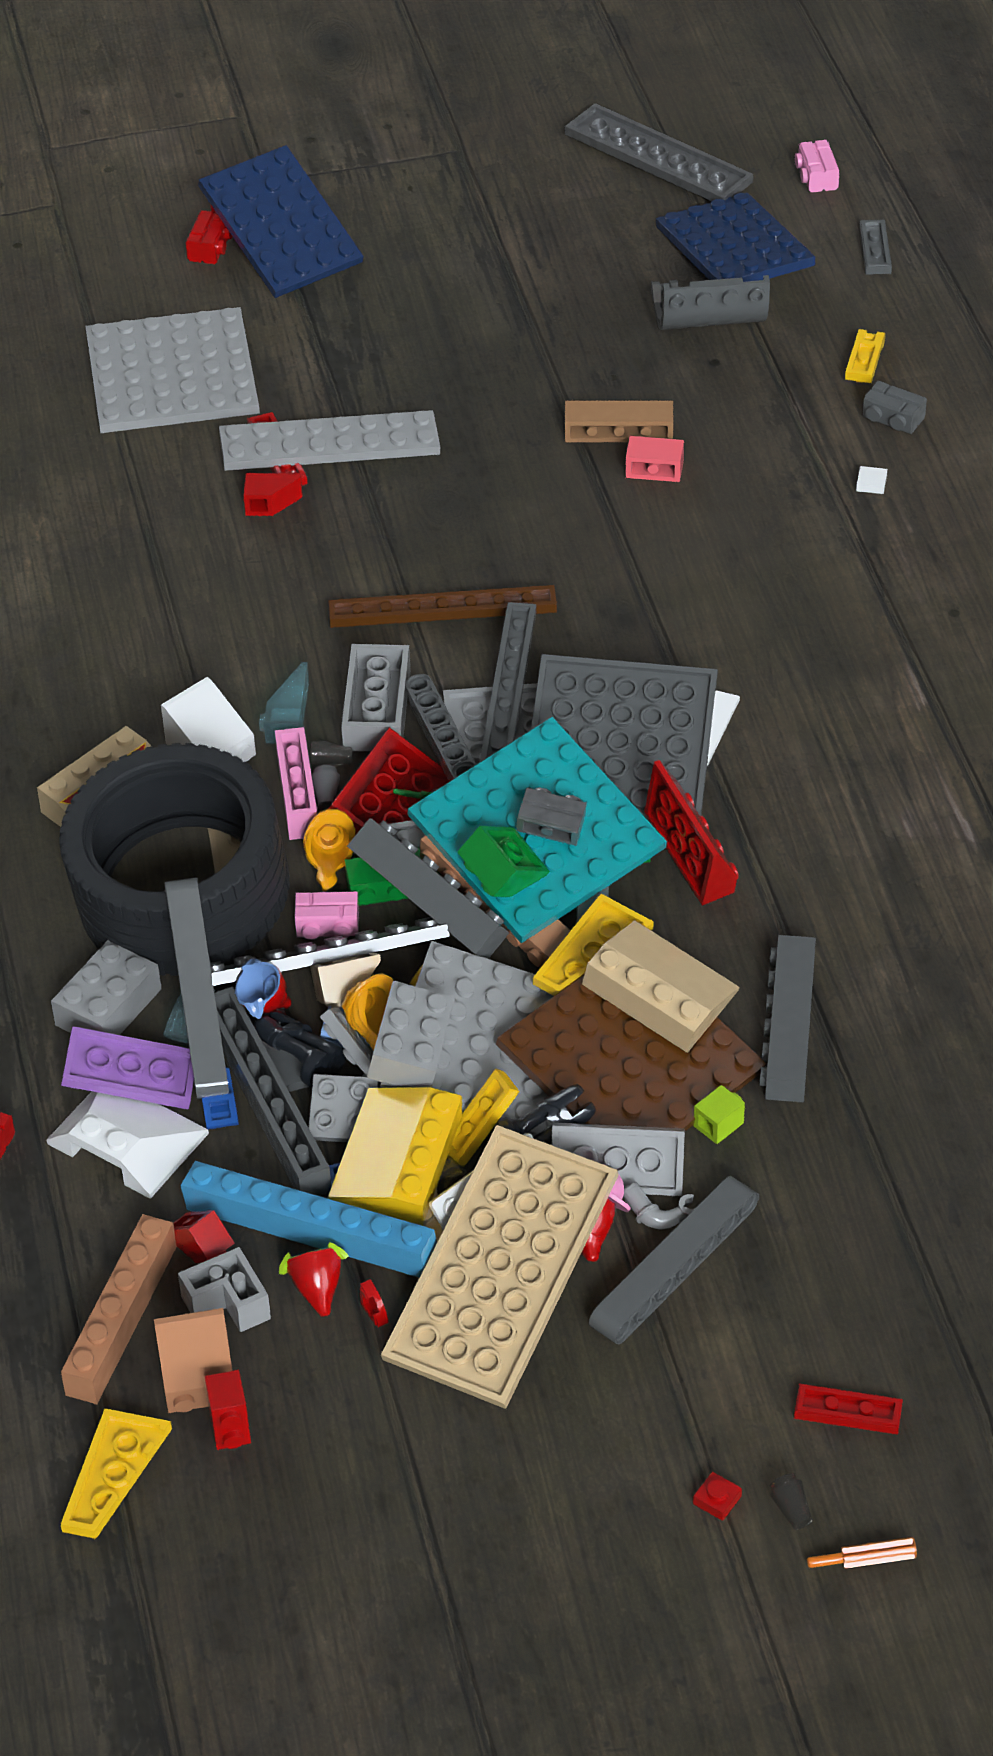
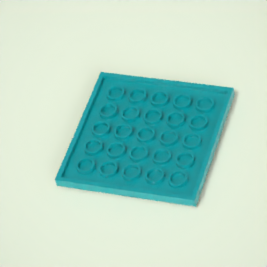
M553 717L408 808V816L489 908L504 920V925L520 943L534 936L664 850L667 846V841ZM541 787L555 795L563 797L574 795L580 798L581 801L587 802L586 815L577 846L517 831L550 872L544 878L512 897H492L487 894L482 888V882L475 874L466 869L464 860L457 853L479 826L514 827L516 830L518 814L526 788L535 789Z

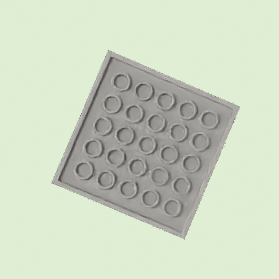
M241 307L174 314L163 317H148L146 319L130 321L123 320L105 324L97 323L86 326L100 433L260 414Z
M431 941L415 987L455 997L432 1088L461 1095L463 1114L495 1069L505 1071L520 1092L500 1119L505 1117L518 1119L537 1109L538 1106L536 1104L544 1101V1098L549 1096L496 1045L497 1037L554 996L533 985V977L535 975L533 973ZM381 1082L380 1088H402ZM546 1120L529 1133L533 1137L554 1122Z

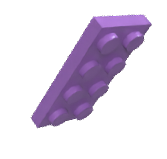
M72 1026L61 1086L189 1109L194 1081L189 1048Z

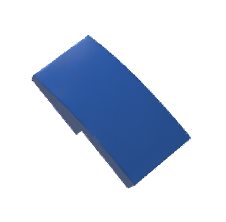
M226 1068L229 1094L201 1098L206 1129L208 1130L239 1125L229 1068Z

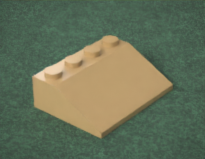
M635 920L605 942L587 963L582 985L687 1053L739 990V986Z

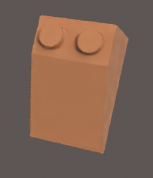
M223 1308L154 1319L168 1413L188 1412L192 1409L209 1407L204 1376L232 1371Z

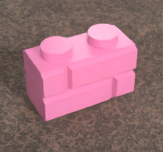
M827 140L815 141V143H812V141L800 143L799 153H795V165L797 169L801 168V182L807 184L810 192H820L823 189L825 191L836 190L839 185V169L829 142Z
M358 892L296 893V936L307 939L337 936L348 938L349 936H355V933L359 931Z

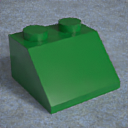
M479 826L457 852L464 860L466 869L478 877L482 882L483 890L492 897H512L544 878L550 872L514 827Z

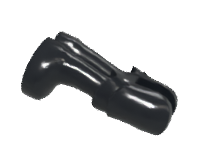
M275 1010L268 1016L257 1019L254 1023V1027L262 1041L276 1050L280 1051L281 1049L292 1054L302 1063L300 1079L309 1087H313L314 1074L324 1075L326 1073L328 1075H336L346 1062L347 1058L343 1054L344 1048L313 1034L309 1025L294 1020L279 1010Z
M579 1084L564 1088L551 1097L544 1098V1101L536 1104L538 1106L537 1109L518 1119L505 1117L500 1119L496 1125L523 1135L529 1133L546 1120L554 1123L585 1124L593 1117L596 1108L592 1102H588L570 1114L565 1106L573 1102L584 1092ZM552 1125L533 1136V1138L549 1145L552 1144Z

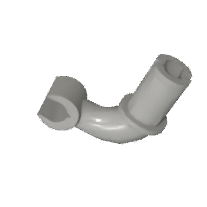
M633 1183L624 1189L623 1199L636 1214L637 1223H643L647 1227L658 1230L671 1228L683 1221L694 1210L685 1207L692 1203L693 1194L683 1195L679 1200L678 1207L664 1211L660 1210L657 1204L651 1203L637 1183Z

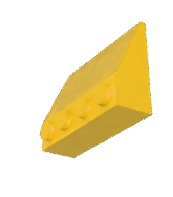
M431 1087L368 1088L328 1199L423 1226L430 1207L429 1202L433 1199L462 1117V1096Z

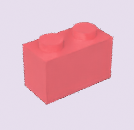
M630 436L626 453V478L680 482L684 461V440Z

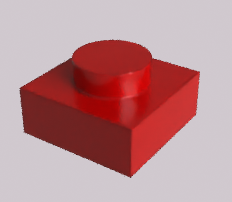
M712 1471L693 1496V1504L723 1521L742 1497V1488Z

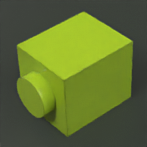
M720 1085L694 1106V1127L718 1144L744 1123L745 1102H743L738 1094L730 1092Z

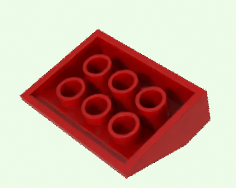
M389 727L328 809H338L345 812L353 821L356 835L369 818H372L378 824L383 820L388 824L412 820L408 816V808L421 799L396 795L393 793L394 789L433 793L449 783L440 765Z
M660 760L655 761L644 810L645 815L652 826L667 841L666 848L702 906L734 893L738 879L736 866L732 862L729 863L724 855L720 841L714 839L711 835L706 819L702 815L699 816L694 808L691 795L684 792L681 785Z

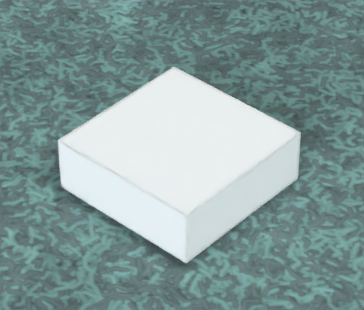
M860 466L856 491L884 494L888 469Z

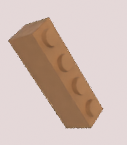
M565 401V442H629L630 436L673 439V401Z

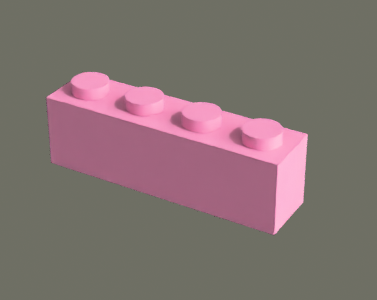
M304 727L275 730L277 759L289 840L304 838L305 831L311 820L317 815Z

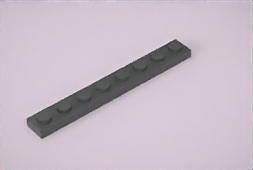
M508 602L479 763L515 741L536 618V604Z

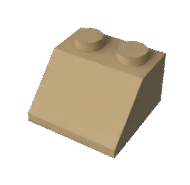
M373 952L311 965L317 1001L325 1004L327 1007L331 1006V1008L342 1007L347 990L355 986L356 983L371 977L381 961L380 954Z

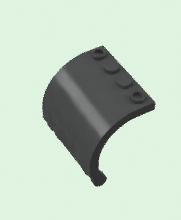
M769 275L763 276V280L743 282L742 277L689 282V286L678 287L677 280H669V283L661 284L659 281L651 282V294L658 328L660 330L764 322L767 319L769 310Z

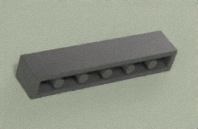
M369 818L347 847L434 920L436 919V922L440 925L447 924V931L474 954L489 959L509 934L501 926L504 920L491 909L485 913L479 908L483 902L468 891L466 895L458 890L461 884L448 873L444 877L436 871L439 866L425 855L423 859L419 858L415 854L418 848L406 838H403L401 842L395 838L394 835L397 831L383 820L378 824L372 818Z
M778 935V946L771 947L770 966H776V970H769L768 989L774 990V994H767L766 1013H772V1018H765L764 1037H770V1042H763L762 1060L768 1062V1066L761 1067L760 1086H766L765 1100L804 1102L815 937Z

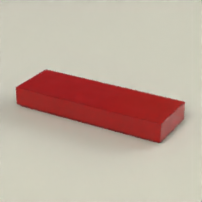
M799 1384L794 1419L898 1435L903 1399Z

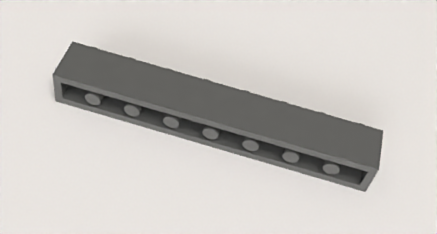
M230 987L215 992L223 1054L293 1188L317 1196L329 1193L331 1190L330 1167L243 1005L239 1004L234 988Z

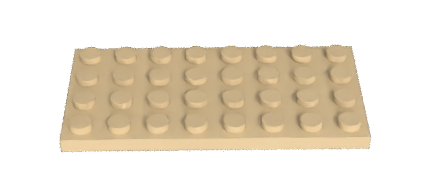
M496 1125L381 1353L382 1359L506 1409L619 1176L618 1170Z

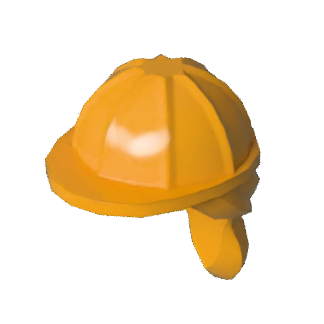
M327 809L319 812L311 820L303 838L306 858L317 869L316 880L321 885L323 892L331 889L336 884L337 876L335 872L344 867L345 860L350 859L353 851L347 845L355 837V827L352 819L345 812L338 809Z
M383 973L375 974L365 981L356 983L355 986L347 990L342 1003L349 1026L365 1038L373 1051L393 982L390 976Z

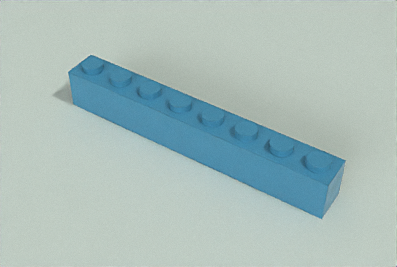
M198 1161L194 1162L180 1185L187 1210L193 1212L214 1210L220 1220L320 1249L328 1248V1244L331 1242L342 1248L350 1258L419 1278L437 1244L435 1230L432 1228Z

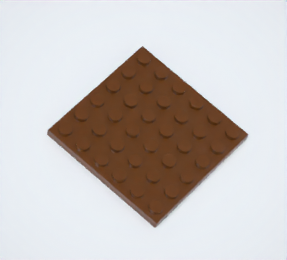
M584 975L497 1037L496 1045L549 1097L566 1087L579 1084L584 1092L565 1107L571 1114L579 1107L592 1102L596 1112L585 1124L680 1128L687 1131L694 1125V1106L720 1085L730 1092L736 1093L761 1074V1067H766L767 1065L718 1017H716L687 1053L582 985Z

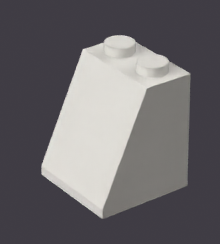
M208 677L161 704L167 745H172V743H181V745L194 743L196 746L199 744L207 745L208 748L215 747L220 749L221 752H229L232 756L242 759L243 762L256 755L254 734Z

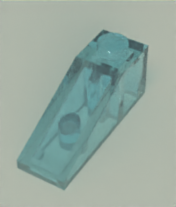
M302 662L267 701L265 714H260L259 728L260 731H265L266 743L276 744L275 730L303 727L309 690L308 662Z

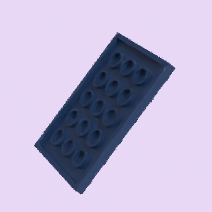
M287 145L199 179V188L274 298L363 262V254Z
M737 193L727 200L715 199L708 204L691 206L687 210L669 212L665 216L656 218L657 228L709 280L742 277L743 282L763 280L765 275H769L770 279L815 266V256L748 193Z

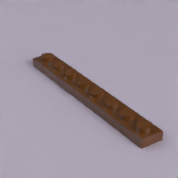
M546 585L329 600L330 627L506 616L508 602L536 604V614L557 613L555 586Z

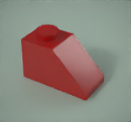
M214 1210L187 1212L173 1222L177 1247L195 1263H202L224 1254L229 1247L235 1244Z

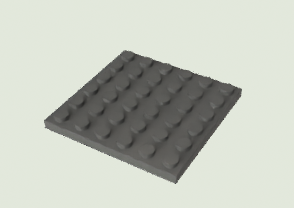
M542 654L531 730L553 717L647 820L648 818L644 810L653 764L655 761L660 760L678 781L684 792L691 795L694 808L699 816H701L718 669Z

